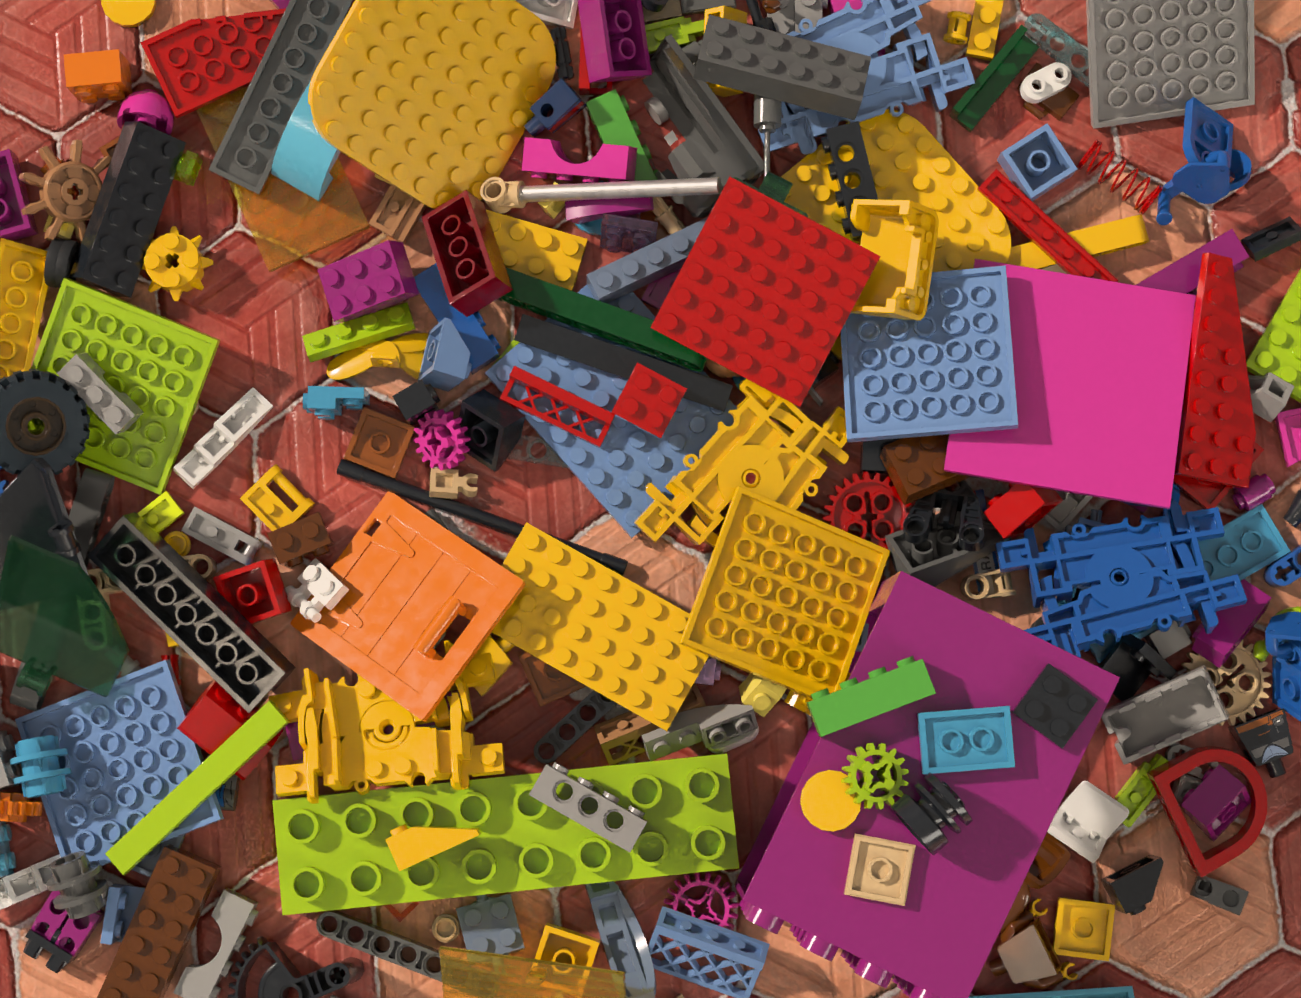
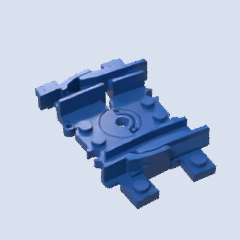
M1174 503L1170 504L1169 509L1163 508V516L1147 518L1141 515L1139 519L1140 526L1138 527L1129 525L1128 518L1125 517L1121 523L1093 527L1089 533H1086V527L1083 524L1077 523L1072 527L1071 535L1067 532L1051 534L1049 540L1043 543L1044 552L1038 551L1034 528L1024 531V539L996 543L995 549L1000 572L1005 573L1028 569L1034 608H1039L1041 605L1043 611L1041 617L1044 625L1025 629L1024 631L1081 658L1080 650L1084 652L1089 651L1090 644L1096 643L1103 646L1105 642L1103 635L1106 633L1113 634L1116 642H1119L1122 636L1150 629L1155 622H1157L1158 630L1166 632L1170 629L1172 620L1177 622L1178 627H1183L1184 623L1195 621L1194 610H1198L1206 634L1212 633L1218 625L1216 611L1243 605L1247 602V597L1238 574L1210 581L1207 570L1204 567L1198 541L1224 536L1225 531L1219 508L1191 511L1183 515L1181 506ZM1054 569L1053 584L1052 575L1040 579L1039 583V571ZM1122 574L1124 581H1115L1114 575ZM1091 585L1090 588L1079 592L1078 600L1071 602L1073 588ZM1063 600H1065V602L1067 603V604L1058 606L1057 601H1063Z

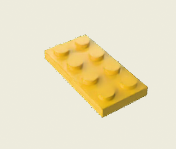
M486 210L505 267L573 291L588 239Z

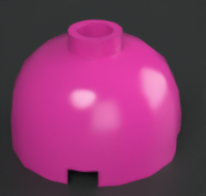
M145 89L134 92L123 100L118 112L117 124L122 130V125L124 126L126 121H138L170 135L174 123V114L169 102L162 95L158 94L155 90Z

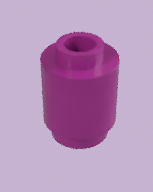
M1265 473L1260 476L1255 475L1250 478L1249 488H1233L1234 494L1232 499L1240 510L1244 508L1248 512L1271 499L1276 489L1271 479Z

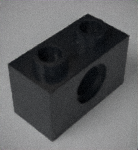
M422 380L392 396L406 421L411 426L419 423L418 420L425 417L426 413L440 410L436 403L441 400L430 383L425 386Z

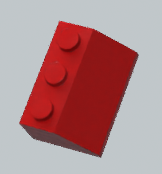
M214 680L202 692L177 729L211 755L247 722L259 708L248 713ZM284 728L246 762L235 775L244 781L270 751Z

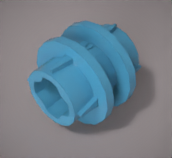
M58 736L35 737L18 741L15 744L17 757L11 758L10 764H21L23 776L14 778L13 781L14 785H22L24 797H40L63 792L67 789L65 776L72 773L71 768L60 769L58 757L68 755V750L66 748L60 749Z

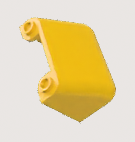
M854 199L850 219L854 227L862 231L860 246L881 257L851 313L904 320L923 319L927 310L939 226L936 211L911 200Z

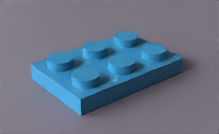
M1010 706L917 713L922 774L1015 767Z

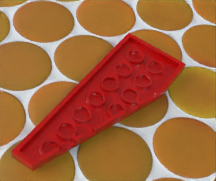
M286 8L250 12L236 16H215V18L190 19L140 42L175 117L178 119L249 86Z
M1208 252L1202 254L1174 474L1238 488H1249L1256 430L1232 258Z

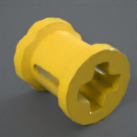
M961 11L948 12L947 34H944L943 41L955 45L967 44L966 30L968 22L971 21V15Z

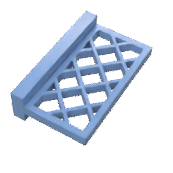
M662 906L648 948L650 954L662 952L666 960L662 961L652 958L653 967L656 970L734 998H749L759 973L765 964L770 944ZM659 935L668 937L673 940L664 943ZM686 944L701 950L690 952ZM679 947L683 955L673 957L669 949ZM713 954L727 959L717 962ZM705 956L710 964L700 967L696 959ZM688 961L693 969H683L679 966V963ZM740 963L752 967L754 969L744 971L740 966ZM732 966L736 974L727 976L722 968ZM715 970L719 976L718 979H711L705 973ZM742 980L746 990L734 987L732 982Z

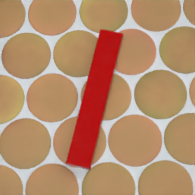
M996 169L978 187L977 190L993 203L1011 223L1067 274L1113 282L1119 281L1000 171Z

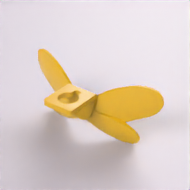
M413 333L392 341L383 339L348 350L335 357L329 363L327 375L333 380H345L357 376L371 367L401 368L418 380L428 334Z

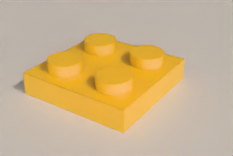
M1058 897L1052 943L1056 954L1109 961L1115 905Z

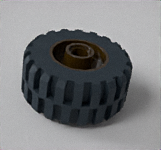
M29 369V371L22 372L20 370L13 372V375L0 379V466L13 475H19L34 458H43L51 466L53 474L58 475L68 465L71 467L76 462L75 459L79 453L82 454L86 448L84 444L86 439H89L90 417L87 413L86 404L83 398L77 395L78 391L72 385L68 386L64 379L54 373ZM33 418H39L41 420L39 427L33 430L28 429V422Z

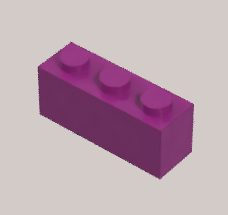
M1245 579L1241 581L1247 597L1246 604L1216 611L1218 625L1212 633L1206 634L1201 623L1192 636L1195 639L1192 650L1218 668H1221L1265 613L1272 598Z

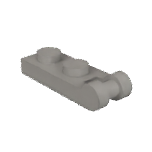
M195 506L181 530L245 565L253 564V556L257 549L260 550L264 544ZM240 541L247 543L243 554L236 551Z

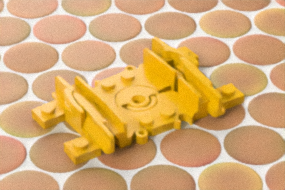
M748 379L742 380L738 385L747 397L736 406L737 410L728 411L734 418L733 424L726 426L723 422H718L717 432L699 450V459L695 454H687L683 458V464L690 469L688 471H680L665 486L675 496L674 498L669 500L652 483H648L645 486L646 493L654 501L638 517L634 524L652 541L656 542L674 523L694 545H701L704 542L714 548L718 535L712 531L724 519L720 512L732 500L738 486L797 510L803 502V494L807 497H813L818 493V486L811 483V481L820 479L828 468L826 466L827 462L818 456L821 451L839 465H845L849 459L848 454L841 449L847 442L845 410L837 406L822 427H820L803 414L793 403ZM689 458H692V459H693V463H692V464H690V463L688 462V459H689ZM748 473L755 475V482L752 484L746 481ZM809 487H812L811 493L808 491ZM691 504L697 515H693L686 524L681 514Z
M449 640L444 641L446 654L453 646ZM490 652L474 655L449 691L458 690L460 697L458 693H452V696H447L450 713L446 700L443 698L425 722L359 674H357L358 683L355 686H347L345 677H342L338 683L332 684L328 677L324 678L323 682H320L316 673L309 668H305L304 676L301 679L303 690L268 696L269 701L274 702L290 721L289 723L298 722L299 743L304 750L302 764L275 766L276 794L278 797L307 794L309 803H319L318 776H323V785L331 787L334 791L350 790L354 785L358 794L365 795L370 791L369 783L371 782L377 787L407 784L413 788L414 778L424 776L427 786H430L433 781L450 779L454 790H465L470 784L469 775L477 777L505 774L503 744L495 743L475 746L474 735L465 732L466 722L474 721L468 688L496 682ZM435 722L437 728L451 725V730H437L430 727H416V725ZM388 725L394 728L391 734L383 732L384 728Z

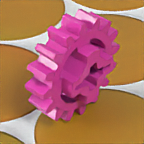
M444 409L428 412L425 414V417L418 420L421 426L414 428V431L419 436L413 439V442L420 445L416 452H423L422 461L430 460V468L439 467L440 470L456 467L459 465V462L466 459L463 454L470 451L465 442L471 439L464 435L468 428L467 426H460L461 417L453 419V411L445 413Z

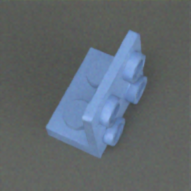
M117 883L109 886L100 943L112 945L115 942H122L146 888Z

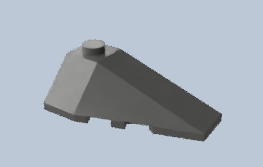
M982 520L984 547L975 552L966 551L959 546L960 526L949 527V530H945L943 526H938L937 524L936 528L930 531L927 541L919 544L907 542L903 538V530L886 535L885 541L888 550H890L896 574L903 571L935 587L995 551L996 543L1011 541V538L1004 539L989 520ZM917 530L909 531L913 534L921 533V531ZM967 538L966 540L969 542H974L978 539Z

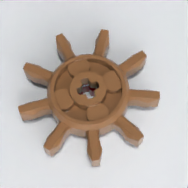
M76 139L72 141L70 146L69 162L60 164L53 151L47 145L43 146L38 150L41 158L49 167L44 177H40L33 173L23 172L20 173L19 180L40 188V200L27 204L21 209L22 214L31 215L45 209L53 217L46 229L44 238L49 241L54 240L59 234L62 224L69 223L74 225L76 239L81 245L86 231L85 221L91 218L102 187V181L98 175L108 168L112 158L108 155L98 159L92 167L81 163L82 140ZM71 188L72 191H76V196L72 197L71 194H68L67 189Z

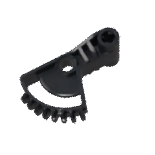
M261 936L257 938L258 945L255 943L248 945L250 952L244 951L241 953L244 961H237L235 963V966L240 971L232 972L231 976L237 979V982H231L228 985L229 988L235 989V993L229 994L227 998H246V984L250 970L257 958L265 950L269 952L276 962L263 974L258 988V998H290L289 989L291 987L297 989L299 993L298 998H319L360 980L364 973V966L359 959L349 957L307 975H302L276 942H269L265 937Z

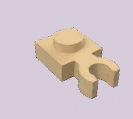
M431 468L429 497L457 499L458 492H462L467 497H475L477 495V487H470L467 484H477L478 475L470 473L459 477V470L456 469L440 470L439 468Z

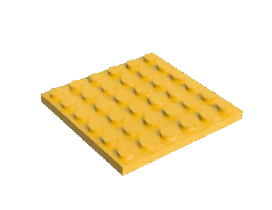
M738 486L734 492L679 644L811 699V694L828 688L829 693L841 689L839 683L844 682L848 674L890 550Z

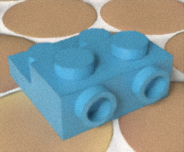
M308 386V393H303V410H306L307 413H313L314 416H318V419L334 420L335 415L342 416V405L350 410H362L363 405L370 406V394L364 387Z

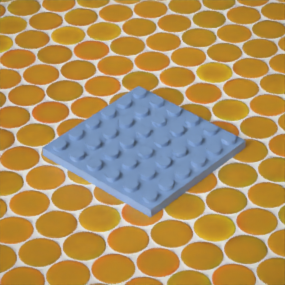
M1006 265L932 272L927 310L924 318L921 320H904L850 313L841 330L847 442L1019 428Z
M163 660L15 719L22 740L55 735L58 736L60 749L66 748L68 750V755L58 757L60 769L71 768L72 774L65 776L67 789L63 792L41 796L61 857L74 852L84 851L89 862L99 861L101 866L111 863V860L105 853L204 762L199 745L177 729L188 712L170 660ZM214 792L160 843L224 819L216 793Z

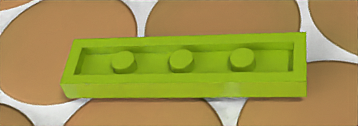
M406 302L303 335L302 337L311 363L416 328L409 305Z

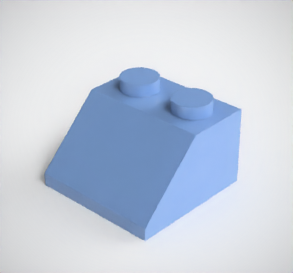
M445 317L429 331L418 381L422 380L425 385L430 383L432 387L447 392L456 385H459L464 379H467L472 368V364L469 363L471 353L451 319Z

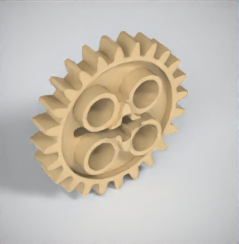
M1243 640L1230 655L1233 663L1228 669L1223 667V665L1221 668H1218L1198 653H1187L1186 655L1191 662L1181 663V666L1187 669V672L1205 665L1215 686L1223 681L1221 675H1231L1241 664L1244 665L1243 670L1227 680L1228 685L1217 688L1219 694L1223 692L1229 698L1228 705L1225 708L1229 714L1227 721L1230 726L1235 725L1236 717L1241 723L1246 722L1245 713L1255 717L1256 714L1253 707L1263 709L1264 706L1259 699L1269 698L1263 692V688L1271 687V684L1264 682V678L1269 677L1271 673L1263 672L1262 670L1268 662H1259L1257 658H1254L1251 653L1253 644L1243 647ZM1243 675L1247 676L1250 680V687L1246 691L1242 690L1239 686V679ZM1225 721L1219 723L1218 726H1223Z

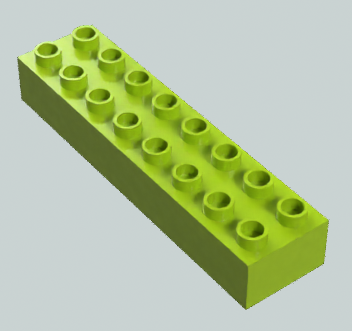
M724 753L569 769L570 771L567 774L569 777L576 781L579 777H582L594 784L592 790L603 795L604 791H607L620 799L617 803L620 806L628 809L631 805L645 813L643 819L647 820V823L631 852L624 850L530 796L529 794L541 772L469 780V787L465 790H454L451 782L432 783L430 786L426 784L414 785L413 788L403 786L374 789L365 795H360L357 791L318 795L319 803L316 804L309 803L307 796L272 800L282 915L739 868L728 755ZM560 783L556 792L561 799H569L573 794V789L568 783ZM592 797L585 798L581 804L583 811L588 814L595 813L598 809L596 799ZM616 811L607 815L608 825L612 828L620 827L623 824V816ZM406 824L408 829L413 826L479 828L481 832L480 835L401 871L398 870L385 840L392 836L390 830Z

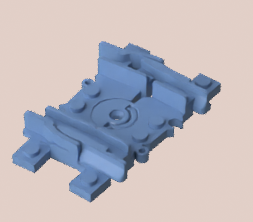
M861 0L862 7L858 10L852 9L850 3L846 2L844 9L819 19L815 27H813L811 20H801L798 25L801 33L792 31L786 35L871 56L863 98L855 120L782 102L781 127L776 129L775 133L770 134V152L798 143L802 154H812L817 149L815 138L824 136L826 129L838 126V123L841 121H847L848 123L862 122L883 115L887 108H889L891 116L898 117L904 111L901 103L907 106H914L927 101L923 88L926 87L929 89L936 112H939L948 105L946 93L975 84L967 57L940 65L930 32L922 35L915 24L923 18L919 6L933 0ZM803 24H807L808 29H804ZM901 31L904 32L907 40L896 43L892 48L893 52L878 56L877 52L890 45V38ZM911 49L913 50L915 63L925 58V71L915 74ZM894 107H898L899 112H895ZM757 129L764 148L765 134L760 133L759 129Z

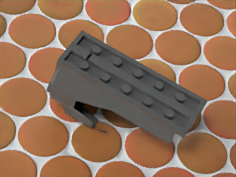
M670 34L663 39L650 59V65L654 72L642 81L653 96L658 98L665 106L669 118L686 141L676 147L668 156L677 176L669 169L662 173L658 170L655 176L658 180L720 177L722 190L728 178L732 177L752 187L764 173L763 159L705 81L693 78L695 66ZM673 130L664 137L669 146L678 140ZM649 159L652 169H656L653 160ZM720 194L670 197L675 203L684 204L693 217L704 218L710 215Z

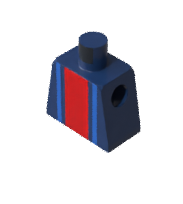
M561 78L531 106L530 110L535 116L524 127L534 138L546 128L550 132L555 133L582 111L586 104L573 88ZM554 109L552 116L547 117L548 112Z

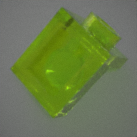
M188 150L186 154H182L177 164L174 180L194 186L202 164V159L198 154Z

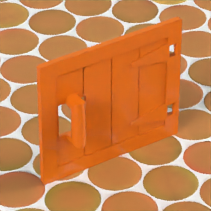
M388 491L330 568V571L349 591L331 611L325 606L319 612L322 616L320 621L314 623L310 619H306L299 610L290 624L425 722L518 597L526 583L394 493ZM377 520L381 525L371 537L367 532ZM311 594L307 601H311L314 598V595ZM458 614L470 620V623L443 658L433 648Z

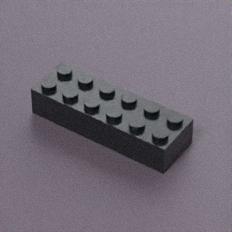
M126 121L124 123L69 277L117 296L131 298L144 263V256L153 238L186 142L138 121Z

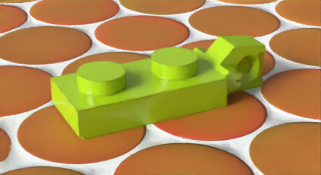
M682 16L645 25L649 54L655 53L663 39L670 34L680 47L687 46L696 41L695 37L704 35V20L692 22L691 17L684 18Z
M1156 754L1149 763L1144 761L1114 798L1129 810L1128 817L1122 822L1128 828L1133 825L1156 795L1147 772L1168 762L1162 755Z

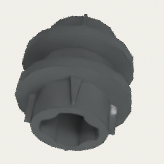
M78 851L65 855L49 865L53 877L47 880L48 891H60V895L53 900L55 909H66L70 919H78L95 913L105 905L101 894L109 888L106 879L95 880L94 878L102 870L99 861L89 862L85 852Z

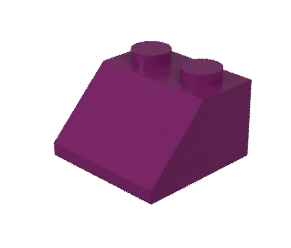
M1219 764L1215 769L1211 768L1205 773L1202 783L1196 789H1191L1186 793L1181 806L1186 815L1214 842L1251 803V799L1245 785Z

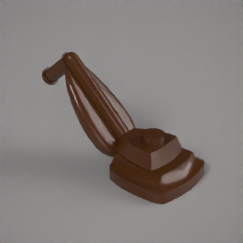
M1048 832L1041 843L999 934L1024 911L1030 899V888L1041 889L1051 883L1070 859V852Z

